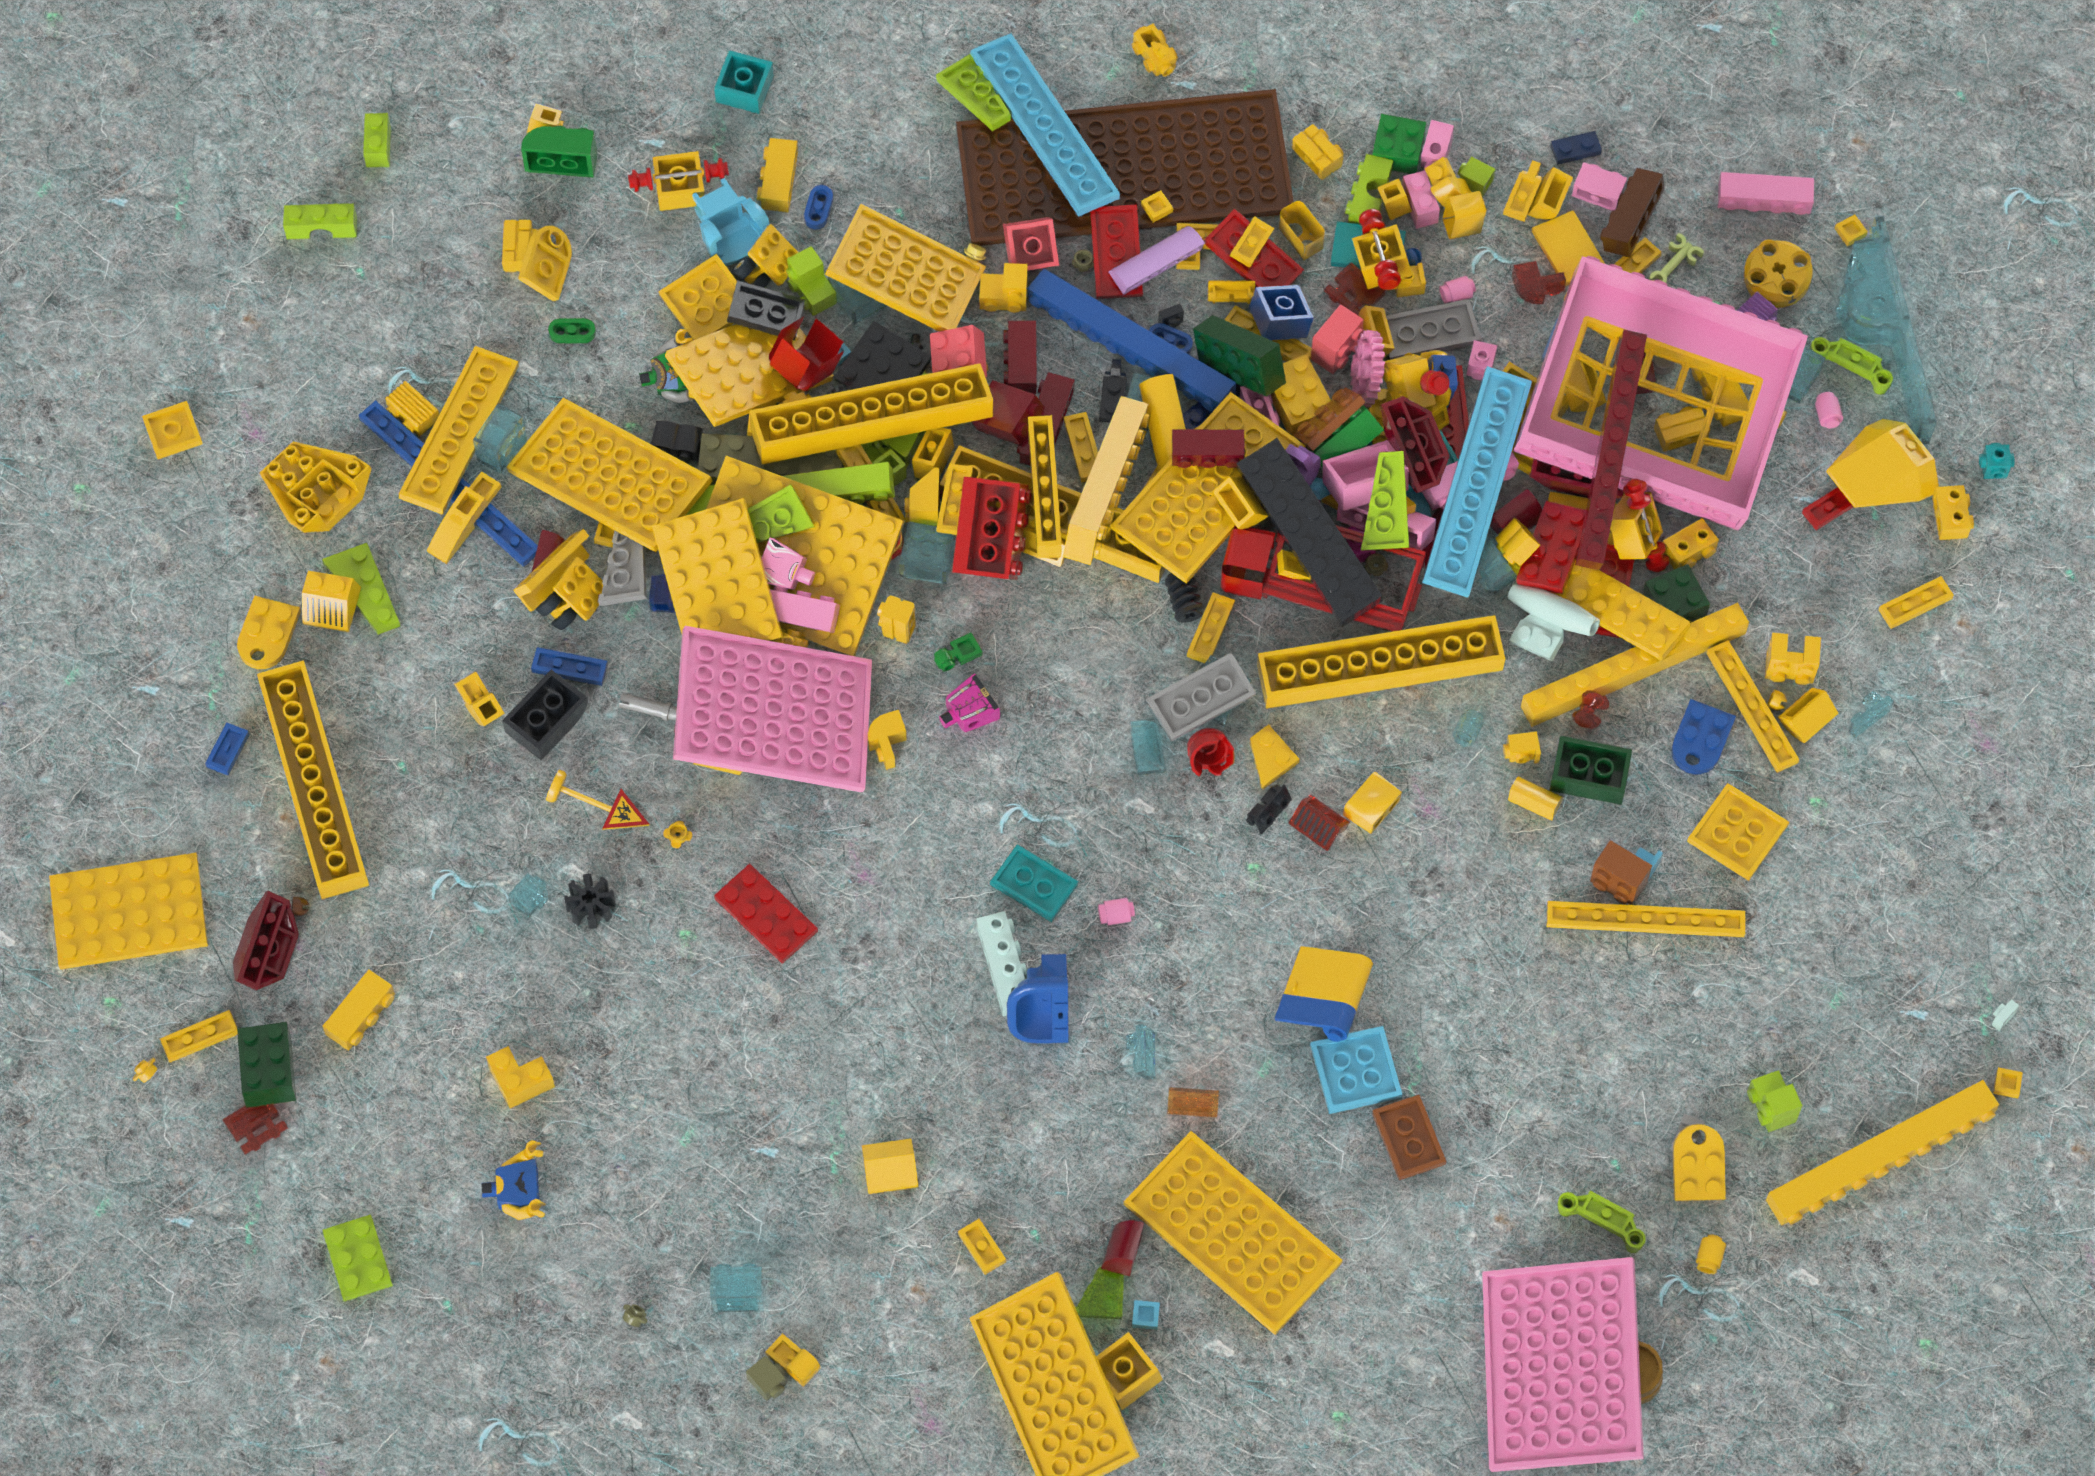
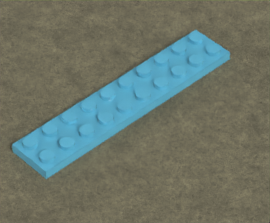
M1012 33L972 49L971 56L975 63L982 69L985 78L988 81L990 80L993 90L1000 96L1011 117L1077 215L1081 216L1120 199L1119 191Z
M1488 366L1486 367L1422 583L1467 598L1470 595L1531 387V380Z

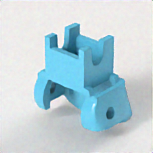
M723 178L720 180L722 187L701 198L697 193L692 194V197L697 204L695 212L702 221L700 223L702 238L710 258L717 254L725 266L738 263L744 257L749 256V250L769 225V219L759 204L751 198L738 197L726 179ZM741 204L744 206L747 212L743 213Z

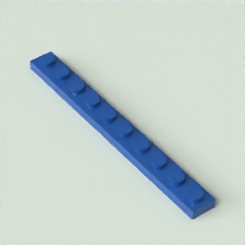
M375 400L358 415L359 420L413 467L424 443ZM461 478L450 500L452 503L455 502L465 486L470 487V484L463 478ZM489 503L475 521V524L523 567L526 566L535 557L538 545Z

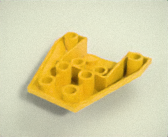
M1881 419L1866 426L1826 471L1854 508L1922 501L1932 496L1935 488L1939 487L1933 456L1906 423L1888 419Z
M293 441L260 472V475L290 524L304 533L330 531L363 499L371 467L354 455Z

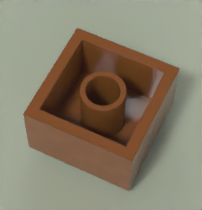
M1610 840L1594 864L1590 882L1598 890L1607 891L1612 894L1618 902L1633 905L1646 887L1653 865Z

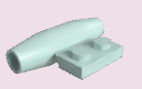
M1517 583L1509 591L1508 599L1529 613L1527 617L1520 620L1509 641L1549 661H1553L1563 643L1564 630L1593 636L1599 628L1600 620L1578 604L1549 591Z

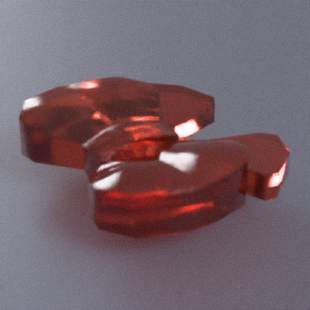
M1587 690L1582 694L1583 702L1580 704V709L1572 714V720L1580 727L1593 729L1601 723V719L1594 714L1595 709L1607 710L1609 708V700L1605 695L1602 696L1596 691Z

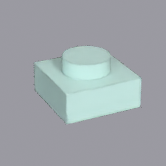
M2012 999L2006 1006L2002 1003L1993 1013L1995 1019L1992 1026L2000 1031L2015 1015L2019 1005Z

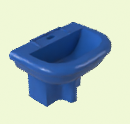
M1066 954L1041 955V965L1036 968H1029L1027 970V979L1021 981L1009 994L1007 1000V1025L1010 1033L1017 1039L1026 1043L1036 1044L1068 1043Z

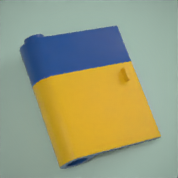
M1301 946L1275 1015V1021L1322 1027L1324 1033L1331 1041L1339 1042L1346 1040L1373 967L1372 960L1365 955Z

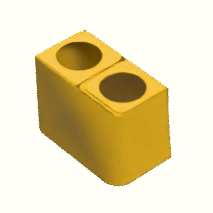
M1480 191L1447 198L1443 218L1447 219L1442 220L1449 239L1481 233L1487 209Z
M1295 201L1281 210L1279 229L1303 260L1308 259L1323 249L1325 230L1303 202ZM1289 224H1299L1303 230L1302 234L1297 237L1289 227ZM1305 240L1312 241L1310 244L1305 246L1304 254V245L1302 242Z
M1374 771L1346 803L1343 816L1372 834L1399 803L1402 792Z

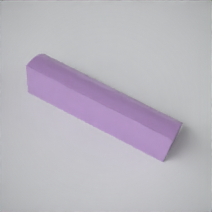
M1186 226L1110 270L1109 274L1122 294L1125 295L1201 251L1205 242L1196 230Z

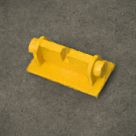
M1208 280L1209 302H1213V304L1215 302H1248L1250 304L1255 291V281Z

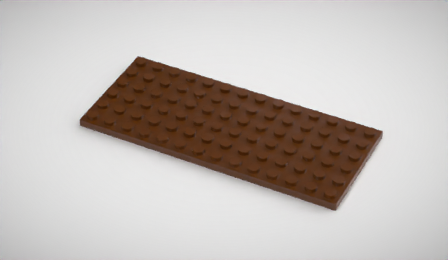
M1276 89L1064 111L1120 193V199L1104 206L1137 205L1139 229L1177 226V223L1197 224L1223 221L1234 209L1245 218L1280 215L1283 208L1294 202ZM1012 117L1011 121L994 131L988 128L980 119L956 122L972 244L979 246L1005 243L1003 224L1045 217L1053 219L1055 238L1092 234L1090 212L1081 216L1077 215ZM1161 190L1172 205L1173 213L1153 223L1142 208L1141 201Z

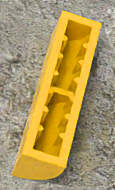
M1173 374L1156 376L1139 384L1142 401L1148 404L1146 414H1150L1148 427L1158 471L1172 458V429H1186Z

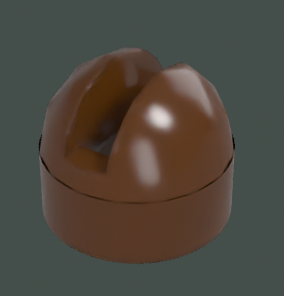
M292 897V913L294 916L307 914L309 909L303 908V906L309 905L307 899Z

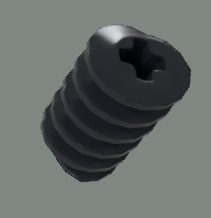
M1170 573L1165 579V585L1168 587L1167 592L1170 595V602L1173 604L1172 609L1175 612V619L1178 622L1185 623L1202 617L1203 613L1199 610L1203 608V603L1198 602L1201 596L1196 594L1198 586L1193 585L1196 579L1192 577L1186 584Z

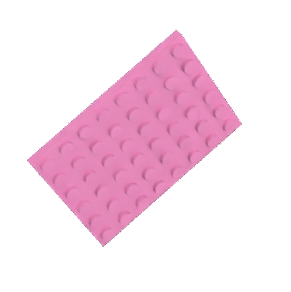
M684 626L681 642L673 759L863 792L866 784L872 660Z
M1633 1257L1482 1272L1489 1470L1497 1472L1644 1459L1635 1262Z

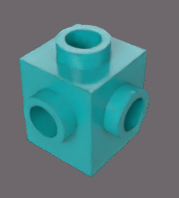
M1991 443L1985 445L1983 453L1979 454V467L1982 468L1983 479L2007 478L2011 467H2014L2015 464L2014 453H2010L2009 444Z

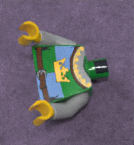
M689 329L678 330L676 336L665 342L654 353L653 358L650 359L652 371L639 373L642 387L656 384L658 395H662L664 399L678 404L692 401L694 397L665 355L667 350L693 341V338L685 339L684 337Z

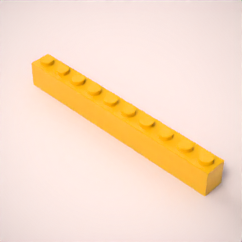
M1737 602L1691 622V627L1663 661L1638 647L1631 648L1523 695L1521 709L1531 727H1534L1702 654L1725 641L1741 637L1746 634L1749 621Z
M1981 1080L1770 1191L1766 1202L1781 1226L1788 1222L1790 1225L1803 1218V1214L1809 1211L1815 1213L1825 1206L1824 1203L1832 1199L1833 1202L1840 1200L1846 1195V1191L1852 1188L1858 1190L1868 1183L1867 1180L1873 1177L1879 1179L1889 1172L1888 1169L1894 1166L1900 1168L1906 1165L1910 1158L1917 1154L1919 1157L1931 1151V1147L1935 1144L1944 1145L1953 1139L1954 1134L1958 1132L1964 1134L1973 1129L1975 1123L1981 1120L1983 1123L1991 1120L1996 1116L1995 1112L1999 1103L1984 1080Z

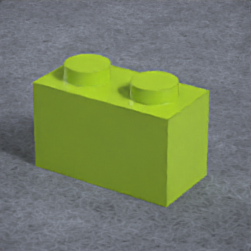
M365 113L363 155L366 168L390 167L391 125L388 113Z

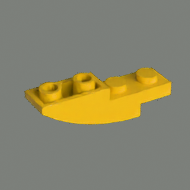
M481 471L470 487L465 486L438 527L427 552L447 565L474 530L475 521L502 488L501 483Z

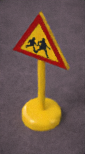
M560 769L556 773L546 797V801L554 803L557 801L560 793L563 792L610 812L602 830L650 826L622 789H620L613 806H609L564 787L567 774Z

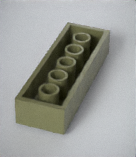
M702 433L698 470L711 476L713 482L710 485H715L726 456L780 476L844 468V465L835 452L837 449L762 465L753 436Z

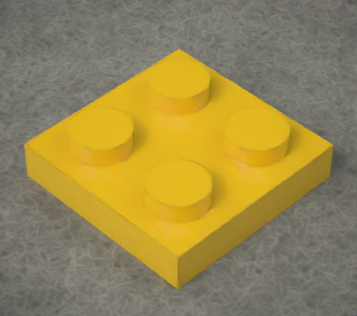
M187 401L142 416L157 459L203 444Z

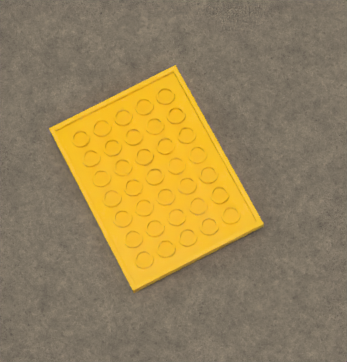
M726 456L706 509L742 498L745 499L747 508H750L790 484L793 485L815 527L775 539L807 558L804 568L815 572V576L810 586L798 581L795 590L788 589L787 593L796 595L797 590L811 593V598L820 600V595L835 598L834 603L840 605L834 633L779 622L780 627L785 630L788 627L797 629L802 632L801 636L806 637L807 640L847 655L855 656L905 521ZM768 541L757 543L761 558ZM769 585L770 589L773 590L774 586Z

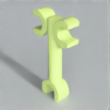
M1678 233L1676 240L1681 244L1676 245L1671 241L1668 246L1670 251L1676 253L1675 256L1661 271L1652 272L1649 280L1659 279L1666 283L1667 277L1685 257L1688 264L1695 266L1697 259L1692 255L1695 254L1702 258L1704 254L1703 249L1697 246L1693 247L1692 244L1686 242L1684 235Z

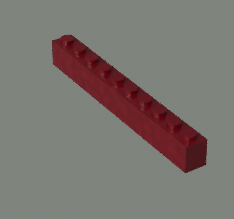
M1624 329L1618 340L1576 566L1599 570L1604 564L1647 334Z

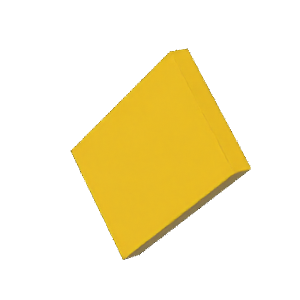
M1574 210L1532 228L1534 237L1564 287L1570 285L1575 268L1582 256L1595 257L1600 260V263L1605 264Z

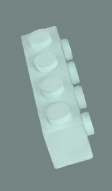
M1003 911L976 918V924L1002 1016H1007L1008 996L1021 981L1027 978V968L1025 963L1020 964L1018 956L1022 955L1019 942L1013 940L1012 933H1015L1012 919H1007L1006 913Z

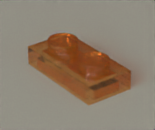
M1169 1087L1167 1114L1217 1117L1219 1090Z

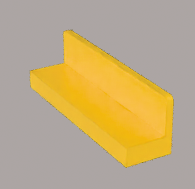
M584 529L571 534L513 589L529 611H534L554 592V585L575 557L578 556L583 562L589 558L590 555L581 545L589 537Z

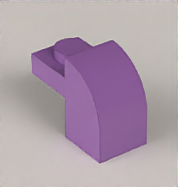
M1289 444L1286 452L1310 486L1318 474L1321 463L1320 457L1303 446L1297 448Z

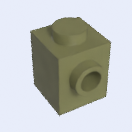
M766 1355L746 1371L748 1381L766 1401L771 1397L775 1399L784 1392V1387L786 1386L784 1376H786V1372L778 1363L774 1365Z

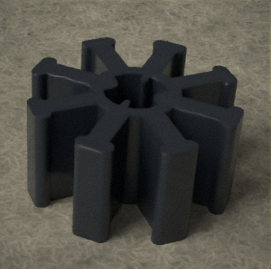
M583 874L586 888L582 889L572 880L568 884L570 897L565 895L564 900L567 912L572 910L573 923L579 926L580 921L586 915H589L587 917L590 929L597 928L595 914L598 913L606 922L612 918L610 906H616L613 890L609 892L608 881L604 877H600V881L593 888L591 874Z

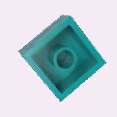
M729 50L714 87L716 102L760 114L774 77L773 62Z

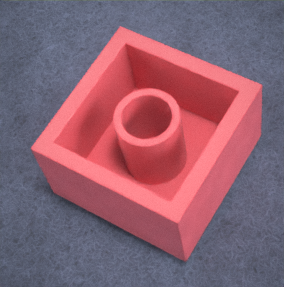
M1045 217L1003 224L1008 263L1028 264V270L1059 266L1053 219Z
M1340 304L1313 336L1310 360L1331 374H1334L1338 368L1343 369L1349 360L1348 356L1352 352L1355 353V346H1358L1357 340L1360 339V334L1364 331L1362 329L1364 319Z
M974 325L930 333L932 373L981 364L985 378L987 377L984 332Z

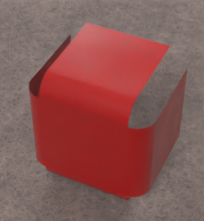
M802 317L780 331L769 353L770 366L796 389L806 391L833 374L844 351L838 354L843 341L817 318L805 341L796 350L793 346V339L804 319Z
M1234 526L1230 533L1222 565L1221 589L1224 592L1261 600L1263 583L1244 579L1246 569L1265 572L1270 550L1274 548V532L1251 527L1238 529Z

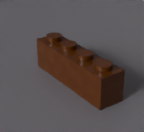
M1637 168L1633 176L1628 178L1627 188L1624 193L1620 194L1618 206L1615 210H1612L1607 227H1604L1601 231L1600 240L1603 242L1605 252L1630 258L1665 189L1662 173Z

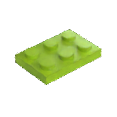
M371 1214L322 1230L344 1302L393 1286Z

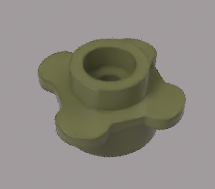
M625 1304L623 1306L625 1312L622 1318L626 1323L634 1327H640L642 1323H647L648 1320L645 1318L647 1314L642 1307L635 1304L631 1306Z

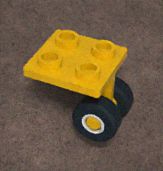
M770 224L749 250V256L739 261L731 270V274L738 281L744 280L746 283L763 288L769 284L771 279L780 286L788 277L786 272L788 268L787 259L799 252Z
M577 556L571 561L554 585V592L536 608V611L542 616L551 614L555 618L551 624L559 630L565 629L576 618L577 614L587 621L599 606L598 598L599 594L602 593L603 580Z

